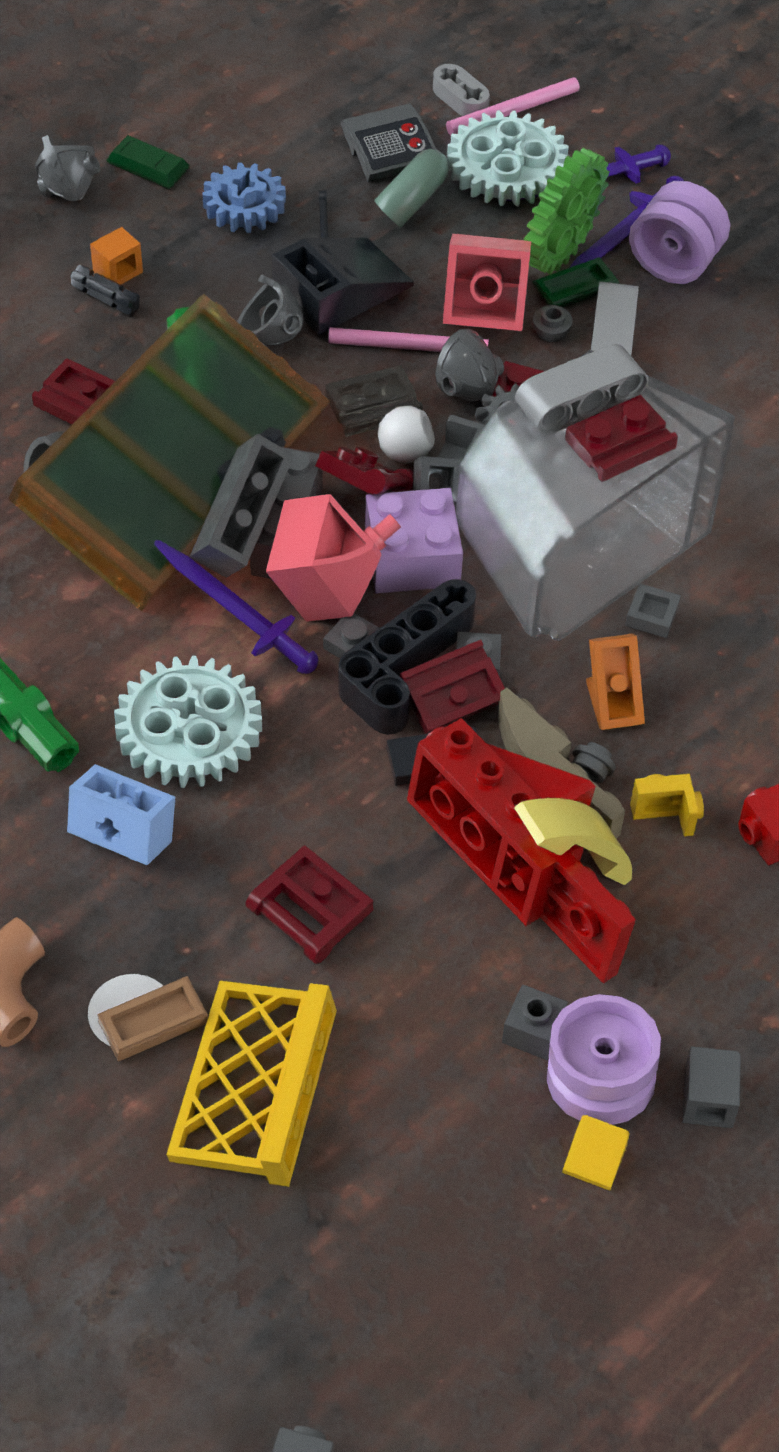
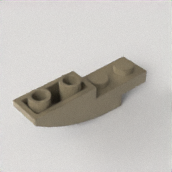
M507 687L500 692L498 723L507 751L590 780L581 766L569 762L572 742L569 741L561 728L549 724L536 712L528 700L519 698ZM591 781L596 788L590 807L602 816L614 836L618 838L621 835L625 809L616 796L608 791L604 792Z

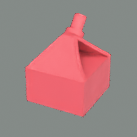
M452 234L449 245L443 324L522 331L532 241Z
M331 494L284 500L266 573L306 622L352 617L379 563L380 551L386 547L384 542L398 531L401 526L389 514L373 529L368 526L363 531Z

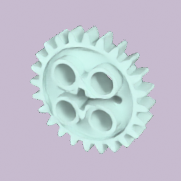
M499 110L496 112V118H491L486 113H482L481 122L474 118H469L468 127L459 125L458 134L451 135V143L448 144L447 160L449 171H452V181L460 180V190L471 187L472 198L482 193L485 195V203L490 202L494 197L498 198L500 206H503L507 199H512L515 206H519L521 198H525L531 204L534 203L535 194L539 195L540 192L544 191L548 178L553 179L555 177L556 167L558 165L563 167L565 158L568 156L569 147L563 144V135H555V126L544 128V119L531 122V114L528 113L521 119L517 118L516 111H512L509 117H504Z
M192 656L189 665L182 666L178 657H174L173 667L168 669L158 661L156 662V674L154 675L142 669L140 671L141 684L128 681V695H119L120 709L114 711L116 739L120 741L122 755H130L131 767L133 769L144 765L146 778H150L157 772H160L163 785H166L175 776L179 777L181 788H185L189 777H195L199 786L202 787L205 784V775L211 774L220 782L222 781V769L224 767L236 773L238 772V758L245 761L251 759L250 747L259 746V732H262L261 702L256 700L254 686L246 687L244 674L232 678L231 665L229 664L219 671L215 670V659L213 658L205 666H198L196 656Z

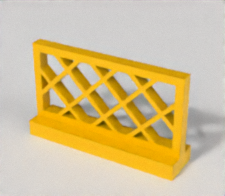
M219 981L166 1154L169 1162L267 1176L269 1184L289 1187L337 1012L329 985L310 983L308 991ZM229 998L249 1000L254 1007L230 1022L225 1014ZM283 1004L299 1006L296 1018L277 1028L268 1015ZM262 1018L271 1030V1033L248 1047L238 1032ZM221 1023H223L225 1026L220 1029ZM232 1036L242 1051L217 1065L212 1057L214 1047ZM288 1036H290L289 1043H288L287 1040L285 1039V1038H287ZM280 1043L286 1052L284 1061L265 1072L256 1056L275 1044ZM250 1061L259 1076L235 1090L225 1075ZM210 1065L212 1069L207 1072L208 1066ZM276 1079H278L277 1086L273 1083ZM220 1080L229 1095L204 1109L198 1100L201 1090ZM267 1086L274 1096L272 1104L252 1116L243 1100ZM237 1105L247 1120L222 1135L212 1119ZM195 1109H197L199 1114L194 1116ZM266 1123L265 1129H264V1132H263V1130L261 1129L260 1126ZM204 1124H207L216 1140L200 1150L184 1148L187 1135ZM254 1130L261 1140L257 1157L235 1155L230 1145Z

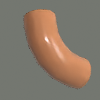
M17 917L0 929V1045L2 1047H9L21 1041L31 1031L38 1019L37 1010L22 994L21 982L24 974L45 955V951L35 933L25 922Z

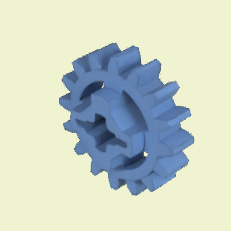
M238 163L237 169L234 170L228 166H223L222 175L212 172L211 181L204 182V192H202L203 209H207L208 219L216 218V225L219 228L229 224L231 232H235L238 227H243L246 233H251L252 226L257 225L258 228L264 230L266 229V221L276 223L278 222V214H284V203H286L285 186H281L280 176L272 177V169L270 168L261 172L258 171V164L255 163L250 168H244L242 163Z

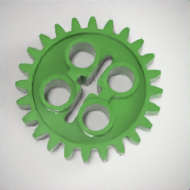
M582 148L581 151L575 150L572 158L566 156L563 167L559 165L556 167L555 177L553 179L548 178L547 186L539 194V199L541 200L539 205L532 209V213L535 214L534 218L527 224V227L531 230L524 238L525 241H532L530 266L543 273L552 274L553 270L558 272L562 263L568 264L570 254L574 256L577 254L578 245L585 243L589 231L594 227L592 223L594 217L600 214L598 206L605 200V196L602 193L609 184L605 181L610 171L606 170L608 162L604 161L605 157L585 148Z

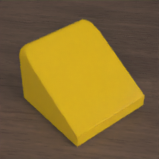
M582 1115L562 1173L610 1191L627 1148L629 1131L596 1118Z

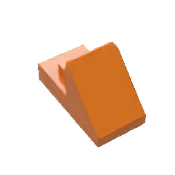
M625 634L589 639L593 677L586 678V684L599 729L606 730L645 724L637 636Z

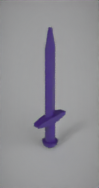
M656 145L655 150L631 156L624 149L616 147V162L608 164L606 170L610 171L608 177L623 173L634 183H640L639 170L658 164L661 167L666 166L671 159L670 150L664 145Z
M671 176L667 179L666 184L673 181H684V179L679 176ZM632 191L630 193V202L638 208L578 256L570 267L598 257L602 258L628 237L631 226L657 193L651 196Z
M155 540V546L174 568L261 636L251 654L258 656L274 647L298 666L297 672L301 674L312 673L317 668L318 656L315 651L309 653L286 635L295 617L290 615L272 624L190 557L160 540Z

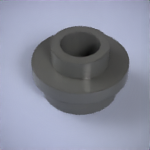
M544 306L539 308L533 315V327L537 335L544 341H560L566 337L572 328L573 319L571 314L560 306Z
M589 742L587 745H576L572 752L574 757L572 763L581 766L593 782L602 783L605 777L611 776L616 769L615 763L611 760L612 754L610 751L597 743Z

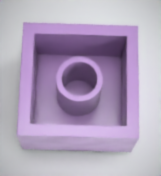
M451 488L391 492L375 495L366 494L365 529L368 526L373 529L389 514L401 526L398 531L384 542L386 547L380 551L381 557L373 574L375 594L435 589L448 580H461L463 550Z

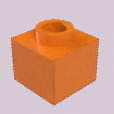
M123 227L102 236L90 244L94 274L99 273L121 285L143 273L141 243Z

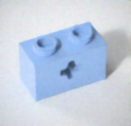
M95 764L69 787L67 832L126 856L131 860L148 865L172 842L175 796Z

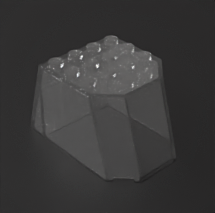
M589 350L588 352H586L585 354L581 355L580 357H582V356H584V355H587V354H589V353H592V352H594V351H593V350ZM648 376V385L641 395L667 423L666 428L670 433L675 432L678 435L676 449L601 482L598 479V472L594 468L590 469L565 441L566 428L553 434H542L519 407L515 399L513 401H506L498 408L460 463L456 518L460 529L526 633L535 638H538L540 634L549 635L553 640L561 641L711 533L735 420L732 414Z

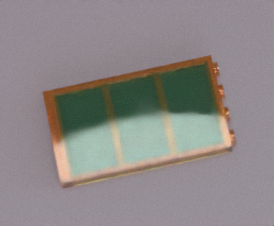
M203 294L17 479L8 500L140 611H143L179 572L154 544L155 540H160L188 557L190 556L222 484L217 474L218 467L228 459L231 460L238 447L270 426L282 430L284 433L283 437L286 440L284 448L292 449L318 421L330 400L321 393L318 387L307 382L294 371L285 359L277 356L261 343L253 332L245 329L228 315L221 305L214 303Z

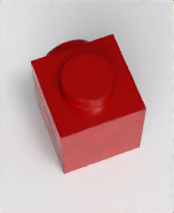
M779 784L770 788L760 787L752 791L744 800L738 823L739 831L744 841L756 848L768 866L779 861Z

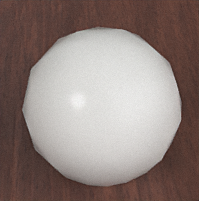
M413 406L396 407L387 413L380 422L377 433L382 451L389 459L401 464L414 463V459L426 456L434 446L435 441L432 425L427 414Z

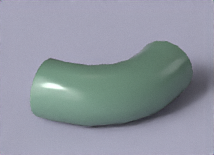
M426 149L421 151L374 200L375 203L393 222L402 227L447 178L449 173L447 158L439 150Z

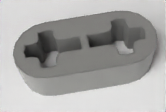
M443 64L435 69L433 73V92L458 114L464 116L489 107V90L462 67L455 64Z

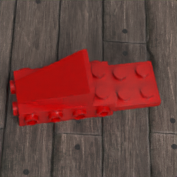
M462 718L446 727L440 726L435 728L425 739L418 742L407 801L525 926L541 918L603 984L616 976L636 919L631 915L627 905L621 900L616 899L599 882L596 874L589 867L583 866L580 863L584 850L583 847L575 844L560 856L538 846L514 808L521 801L543 798L569 799L590 806L596 786L586 778L486 743Z

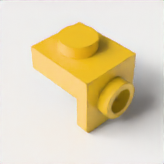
M653 774L645 778L635 779L630 802L633 820L679 815L683 836H694L697 819H702L704 815V804L701 792L694 791L690 774L669 776Z

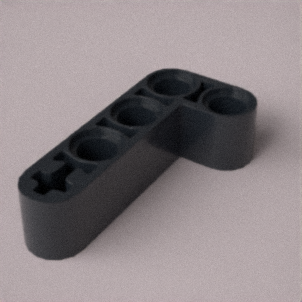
M452 579L442 583L345 652L340 658L338 667V692L341 700L377 732L390 735L402 731L408 722L410 691L406 682L399 677L400 673L432 660L457 641V632H469L473 628L476 605L474 587L465 580Z

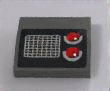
M411 103L341 120V126L353 156H358L367 182L397 175L421 151L426 149L436 150L424 122Z

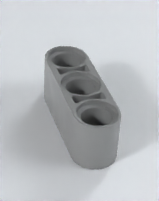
M599 282L591 353L609 345L621 344L631 355L639 286Z
M613 344L532 376L518 388L515 401L539 432L549 435L642 394L648 385L649 378L621 344Z

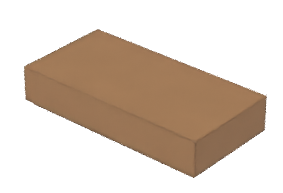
M188 976L97 1014L98 1023L118 1062L206 1024L208 1020V1014Z

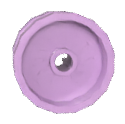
M673 181L660 188L630 228L629 242L636 259L653 276L669 283L686 284L698 279L727 241L730 222L727 211L719 199L706 188L688 181Z
M602 994L579 998L562 1009L552 1024L547 1084L552 1099L567 1115L580 1120L582 1115H587L612 1125L628 1122L644 1111L654 1095L656 1072L660 1057L661 1036L654 1019L641 1006L625 998Z

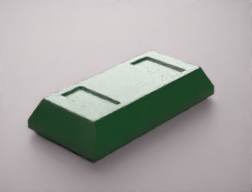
M129 135L120 142L106 159V162L168 189L190 168V164L183 158Z
M598 257L533 280L532 285L547 305H556L563 308L598 295L599 282L619 284V281L602 259Z

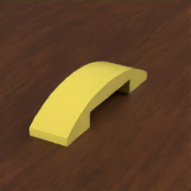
M543 798L521 801L514 807L538 846L561 856L573 845L577 844L588 850L605 877L623 885L632 880V865L629 857L602 816L590 806L569 799Z

